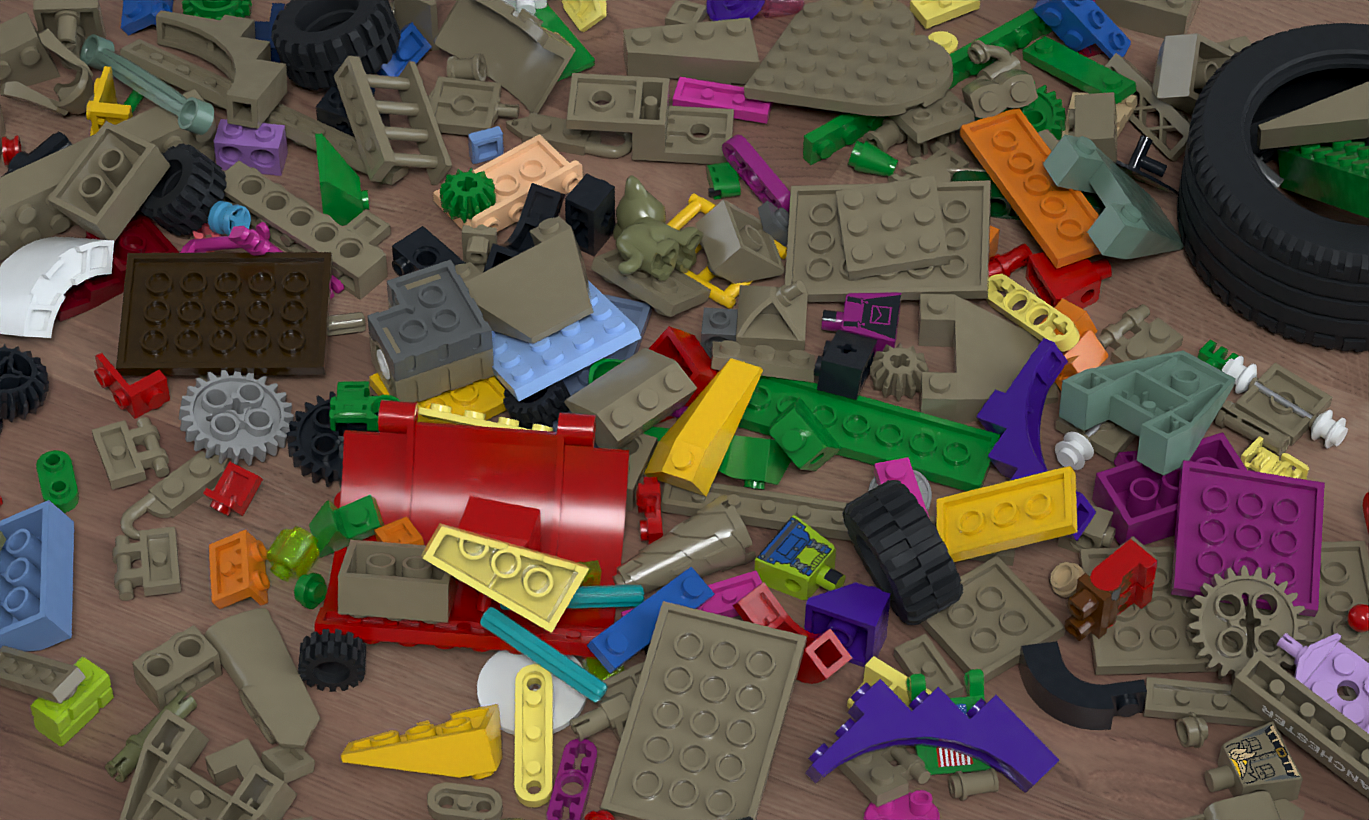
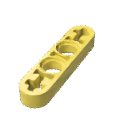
M995 274L989 277L988 298L985 299L992 308L1042 341L1045 338L1053 341L1061 352L1072 349L1078 343L1080 334L1070 318L1006 275ZM997 290H1004L1006 292V296L1003 297V295L997 292ZM1021 300L1027 301L1023 308L1012 310L1017 302ZM1048 315V318L1042 324H1033L1037 317ZM1057 327L1058 331L1065 335H1056L1054 332L1055 328Z

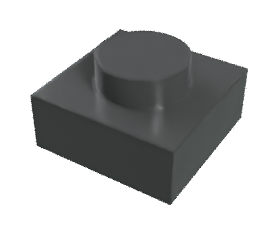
M767 200L758 207L763 230L786 246L788 241L789 213L782 207L777 208Z

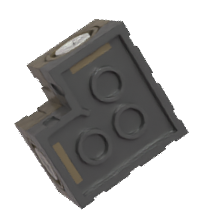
M451 260L387 281L389 310L367 315L371 362L390 395L404 402H420L438 396L445 391H452L472 384L477 380H484L494 376L492 368L494 366L492 329L488 322L484 321L481 310L474 298L470 297L468 288L461 276L456 273L455 266Z

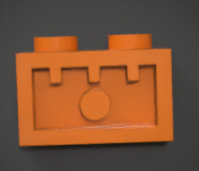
M246 529L209 544L212 603L219 609L252 597L260 606L268 603L267 589L270 587V582L266 574L265 560L268 559V553L263 542L256 540Z

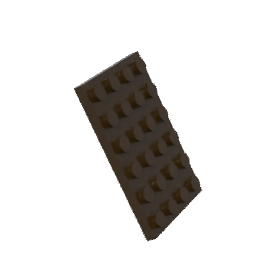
M249 252L128 253L116 370L121 376H148L157 370H160L164 375H208L209 372L214 375H221V370H226L228 375H234V371L241 372V375H247L248 373H254V375H325L333 264L332 252H266L264 255L255 256Z

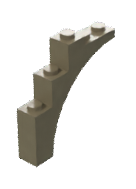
M162 10L156 15L157 44L180 49L207 60L224 72L232 82V86L226 94L228 124L258 129L287 94L286 64L271 62L270 42L255 39L254 19L224 15L221 20Z

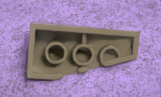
M1369 82L1258 125L1257 146L1259 149L1369 137Z

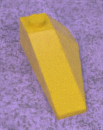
M730 358L658 442L644 475L647 477L657 476L659 481L707 496L763 369Z
M494 704L451 713V720L435 726L430 724L429 720L416 723L417 726L408 729L403 735H399V732L396 730H391L348 742L341 754L342 762L459 778L472 776L473 779L489 777L497 770L502 760L499 706Z

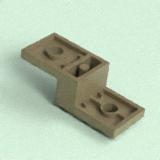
M572 73L566 124L567 129L632 132V160L716 164L728 162L723 154L722 144L732 138L734 109L669 106L670 78ZM605 100L609 103L605 105H598L596 104V101ZM704 133L707 136L698 138L694 137L693 134Z

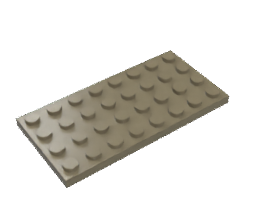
M1366 541L1322 542L1318 612L1315 617L1297 615V619L1308 621V625L1298 630V632L1307 636V640L1300 644L1303 647L1305 645L1309 647L1313 643L1338 633L1342 636L1339 641L1369 663V631L1365 633L1356 632L1350 628L1347 622V614L1354 605L1365 604L1369 606V556ZM1174 546L1146 547L1159 558L1155 580L1153 581L1152 600L1142 609L1133 603L1117 616L1115 624L1107 628V633L1100 639L1090 633L1095 675L1219 671L1220 668L1217 666L1211 670H1205L1209 659L1207 656L1196 659L1195 656L1202 649L1200 645H1189V642L1197 635L1195 632L1186 631V627L1189 624L1196 622L1195 619L1187 616V612L1190 609H1199V607L1191 601V597L1171 594ZM1116 548L1080 549V567L1090 576L1092 570L1107 558V554ZM1219 602V608L1226 616L1235 615L1233 604ZM1257 608L1259 613L1271 615L1272 610ZM1245 617L1240 626L1247 629V647L1245 651L1246 656L1251 658L1252 653L1249 649L1248 633L1254 629V626L1248 625ZM1264 635L1259 636V646L1267 652L1274 651L1272 639ZM1222 637L1221 643L1223 648L1231 653L1237 652V642L1232 637ZM1289 655L1290 658H1291V659L1293 660V662H1294L1295 657ZM1294 664L1290 669H1296V664Z

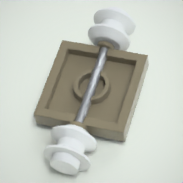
M1238 356L1235 360L1231 358L1224 365L1222 371L1236 378L1235 393L1241 394L1247 391L1236 402V408L1277 431L1289 435L1291 438L1290 446H1293L1309 428H1311V439L1315 441L1320 437L1324 438V446L1327 449L1333 444L1338 446L1344 440L1348 432V428L1345 427L1346 419L1341 418L1336 422L1332 419L1333 411H1326L1331 406L1333 398L1329 394L1277 363H1274L1260 378H1257V366L1251 364L1245 367L1242 356Z
M1059 417L1056 420L1055 429L1065 434L1064 441H1060L1055 445V453L1062 466H1071L1074 470H1080L1084 467L1085 460L1093 457L1094 452L1114 462L1118 452H1123L1137 435L1110 420H1106L1084 431Z

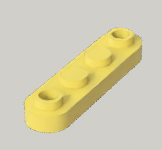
M538 664L523 667L515 678L514 787L519 802L531 808L546 804L550 800L553 791V680L551 673ZM532 684H538L541 686V688L537 691H531L528 689L529 686ZM533 786L541 789L537 794H530L528 792V789Z

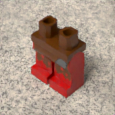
M1130 539L1092 570L1090 576L1086 573L1077 579L1076 593L1068 599L1067 607L1073 615L1065 620L1064 628L1078 641H1081L1090 633L1100 639L1107 633V628L1115 624L1117 616L1133 603L1140 609L1149 604L1152 600L1153 581L1155 580L1158 560Z

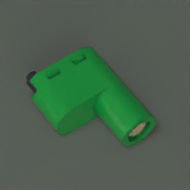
M729 162L706 165V174L710 186L708 189L709 197H713L716 200L741 195L739 180H742V178Z

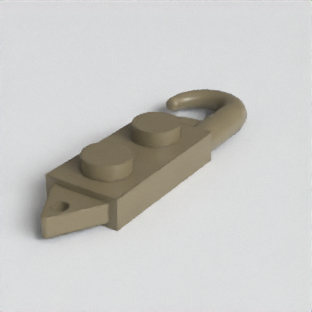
M530 112L529 117L506 121V128L521 138L522 143L540 134L553 148L560 152L581 156L590 154L605 158H620L632 150V135L629 132H616V134L625 139V143L620 146H612L601 143V135L597 130L567 129L566 119Z
M204 451L199 452L150 488L146 496L124 512L120 521L123 533L131 539L140 540L139 531L133 528V523L146 512L159 518H174L204 496L205 488L212 490L216 487L231 458H226L220 464L219 455L214 454L207 459L205 458L206 453Z

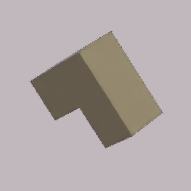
M248 738L205 757L207 771L217 787L237 778L242 782L254 763L265 769Z

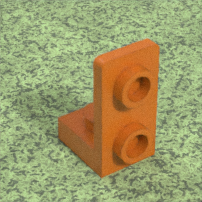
M1092 330L1085 331L1080 336L1078 343L1072 349L1063 353L1068 362L1064 365V368L1054 382L1062 391L1063 380L1086 369L1099 367L1108 358L1107 351Z

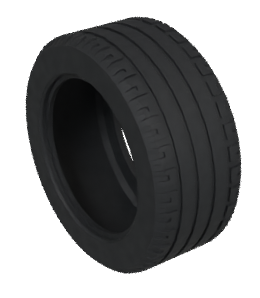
M1333 23L1289 29V31H1282L1275 35L1264 37L1263 40L1256 41L1251 46H1246L1239 53H1235L1229 60H1226L1221 68H1218L1207 81L1193 109L1177 200L1178 227L1182 243L1185 246V252L1190 257L1192 266L1196 267L1198 275L1203 278L1207 286L1212 288L1213 293L1221 297L1225 304L1232 306L1234 311L1243 314V317L1254 321L1258 326L1267 328L1269 331L1280 334L1285 338L1294 339L1297 342L1310 344L1315 347L1320 346L1331 350H1351L1355 352L1369 351V226L1339 222L1320 216L1296 204L1271 184L1261 171L1254 158V154L1258 157L1263 156L1262 161L1266 164L1278 157L1277 149L1286 148L1259 149L1257 146L1258 125L1369 82V24ZM1369 137L1354 139L1352 142H1364L1365 146H1369Z

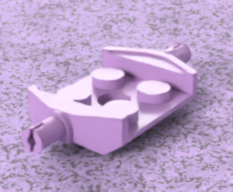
M1285 633L1278 641L1277 646L1295 657L1294 664H1296L1294 678L1369 734V663L1339 641L1342 636L1338 633L1313 643L1309 647L1306 645L1303 647V645ZM1349 686L1355 690L1357 698L1353 701H1345L1339 697L1337 688Z

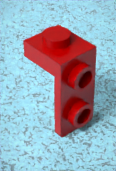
M103 353L95 356L97 369L94 370L97 381L102 388L108 387L111 390L118 407L121 410L126 408L134 419L170 401L167 378L160 370L129 385Z

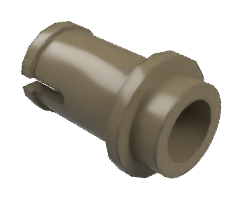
M994 768L966 774L956 771L954 776H949L948 778L949 791L952 798H959L961 801L966 800L967 796L997 792L999 790L998 777Z

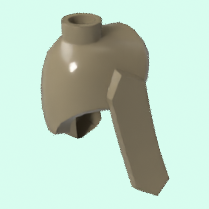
M46 28L38 33L42 44L51 49L68 67L77 71L75 80L68 84H56L53 90L58 95L59 102L47 98L17 81L5 82L1 87L0 96L31 103L64 116L68 112L76 115L85 113L88 101H93L94 98L93 73L86 63L67 49L49 28Z

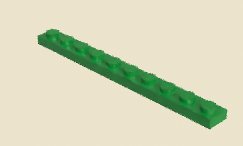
M1032 8L976 40L982 41L985 45L1003 47L1012 53L1019 48L1026 47L1037 38L1051 33L1053 30ZM972 42L951 53L953 81L949 89L971 75L978 74L979 71L994 63L997 59L990 57V60L986 63L975 64L968 55V48ZM843 113L804 135L803 159L810 165L822 159H827L834 152L855 143L868 131L878 129L882 126L883 120L888 116Z

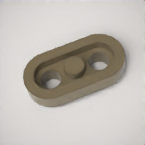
M444 782L432 787L427 795L428 812L435 820H500L503 814L500 794L489 787ZM445 804H449V805H451L452 807H451V808H442L441 806H443V805H445ZM482 809H487V810H489L488 812H485V813L478 812V811H480V810H482Z

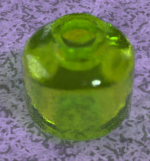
M294 526L293 529L286 528L281 530L266 552L267 560L272 565L270 572L288 582L290 577L298 580L300 576L308 574L320 556V551L317 547L318 540L311 533L298 526Z

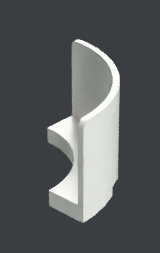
M49 237L33 241L14 252L0 266V334L51 338L55 317L66 298L64 296L65 292L71 286L79 285L91 277L112 274L114 240Z

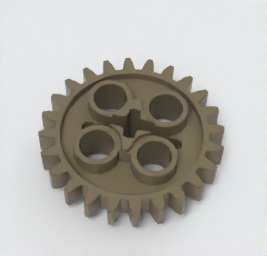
M1242 566L1239 569L1238 576L1235 575L1231 568H1227L1224 572L1225 580L1216 573L1211 578L1213 587L1204 583L1200 587L1204 596L1195 595L1191 601L1199 609L1194 608L1187 612V616L1195 619L1196 622L1189 624L1186 627V631L1195 632L1197 635L1189 642V645H1200L1202 650L1195 656L1196 659L1206 656L1209 659L1205 670H1211L1215 666L1220 668L1218 679L1221 680L1227 673L1232 674L1231 680L1233 684L1235 677L1251 659L1246 656L1245 651L1247 647V629L1240 626L1245 617L1247 624L1254 626V629L1248 633L1249 649L1252 657L1259 650L1279 666L1282 665L1290 669L1294 665L1293 660L1289 656L1290 654L1277 646V643L1285 633L1297 642L1303 643L1307 640V636L1298 632V630L1308 625V621L1297 619V615L1305 610V607L1293 606L1292 602L1296 599L1298 593L1286 595L1284 591L1288 585L1287 581L1282 582L1278 586L1274 584L1276 573L1272 572L1264 579L1262 578L1261 567H1258L1252 575H1249L1247 567ZM1242 594H1246L1248 597L1247 609H1245ZM1262 599L1267 601L1271 605V615L1259 613L1256 608V600ZM1226 600L1231 602L1235 607V615L1226 616L1219 608V601ZM1264 635L1271 638L1274 642V651L1267 652L1259 646V636ZM1222 637H1232L1237 642V652L1231 653L1226 651L1221 643Z

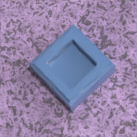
M499 126L468 134L469 157L472 164L492 160L504 154L503 133Z

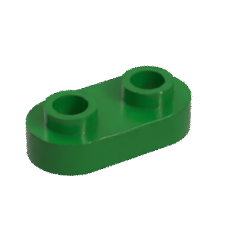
M53 450L46 452L39 457L36 463L43 502L49 500L63 513L69 512L79 502V493L71 458L63 451Z

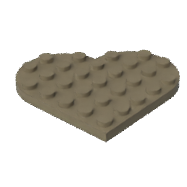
M819 0L805 4L803 9L791 20L761 62L759 69H756L744 86V94L747 99L867 116L906 114V109L914 108L922 103L923 107H926L940 99L952 84L953 64L950 54L941 45L929 40L926 35H915V21L912 12L907 6L897 0Z

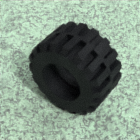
M178 144L176 147L168 148L165 153L162 152L170 167L139 209L144 215L176 236L181 234L185 236L191 234L193 230L196 232L204 223L208 222L212 206L224 198L225 193L223 191L226 188L227 182L224 180L226 178L225 172L218 164L193 146Z

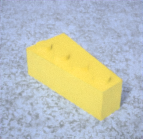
M441 523L421 554L424 560L551 633L589 570L586 565Z

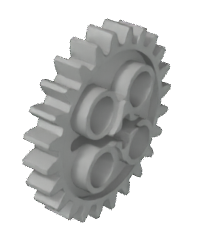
M221 370V376L217 378L213 373L209 372L207 382L197 378L195 387L188 386L186 396H182L179 411V420H181L180 430L186 432V442L195 441V451L203 448L207 449L205 457L207 459L214 454L219 455L220 464L226 458H231L232 463L236 465L239 459H244L248 466H250L252 458L255 456L261 462H265L266 452L276 456L278 447H285L287 432H290L289 422L293 421L294 414L291 413L292 403L286 402V392L277 393V383L269 386L265 385L266 376L255 380L253 379L254 373H248L245 377L241 376V372L234 371V375L229 376L226 370Z

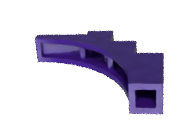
M879 679L872 687L866 682L850 697L855 703L847 713L856 723L851 718L847 720L834 733L839 739L830 748L823 743L808 758L813 764L805 774L816 784L838 766L865 753L889 747L922 745L949 749L978 759L1005 775L1026 793L1059 759L997 695L988 703L981 698L965 715L937 687L930 695L925 690L922 691L908 705L913 710L911 711Z

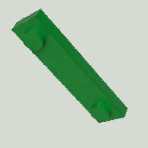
M1046 36L1022 50L1023 60L1089 94L1114 92L1116 104L1136 92V82Z

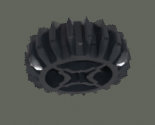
M4 344L3 347H0V419H7L12 423L15 417L26 419L28 413L36 414L37 408L44 405L47 392L49 391V381L46 366L41 364V358L32 357L31 351L21 352L19 346L11 349L7 348Z

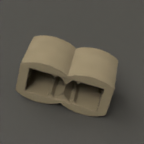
M1020 69L1004 71L993 80L980 79L973 81L962 89L965 104L974 112V116L979 118L993 117L1004 111L1007 107L1020 108L1027 106L1038 98L1032 75Z

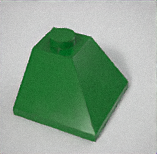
M322 133L315 134L323 214L332 217L339 225L346 226L363 210H369L368 190L361 191L360 177Z

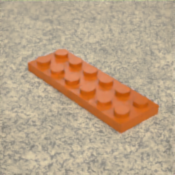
M1014 108L993 117H986L961 126L960 136L1056 269L1101 254L1087 233L1099 217L1098 213L1081 191L1058 187L1043 165L1052 151L1020 108Z

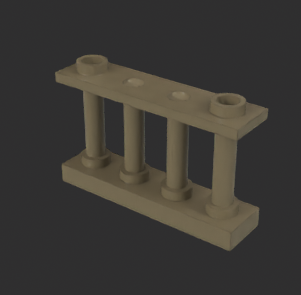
M348 56L335 73L334 78L369 180L381 182L393 166L426 168L431 184L438 185L452 167V163L416 63L409 61L398 77L366 74L360 57ZM371 88L398 90L402 102L375 100ZM380 114L405 115L408 117L411 128L385 126ZM389 140L417 142L421 154L394 153Z

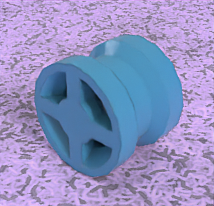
M226 201L215 203L208 216L210 229L214 233L226 234L227 236L230 235L234 226H245L249 229L251 223V215L246 207L237 204L232 205Z

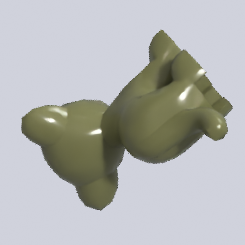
M633 175L629 176L626 179L624 196L619 201L616 209L617 223L613 230L616 247L623 259L626 260L618 266L619 272L628 275L640 269L662 281L669 278L674 268L681 273H687L696 263L695 249L704 233L695 227H686L679 231L665 224V206L651 195Z

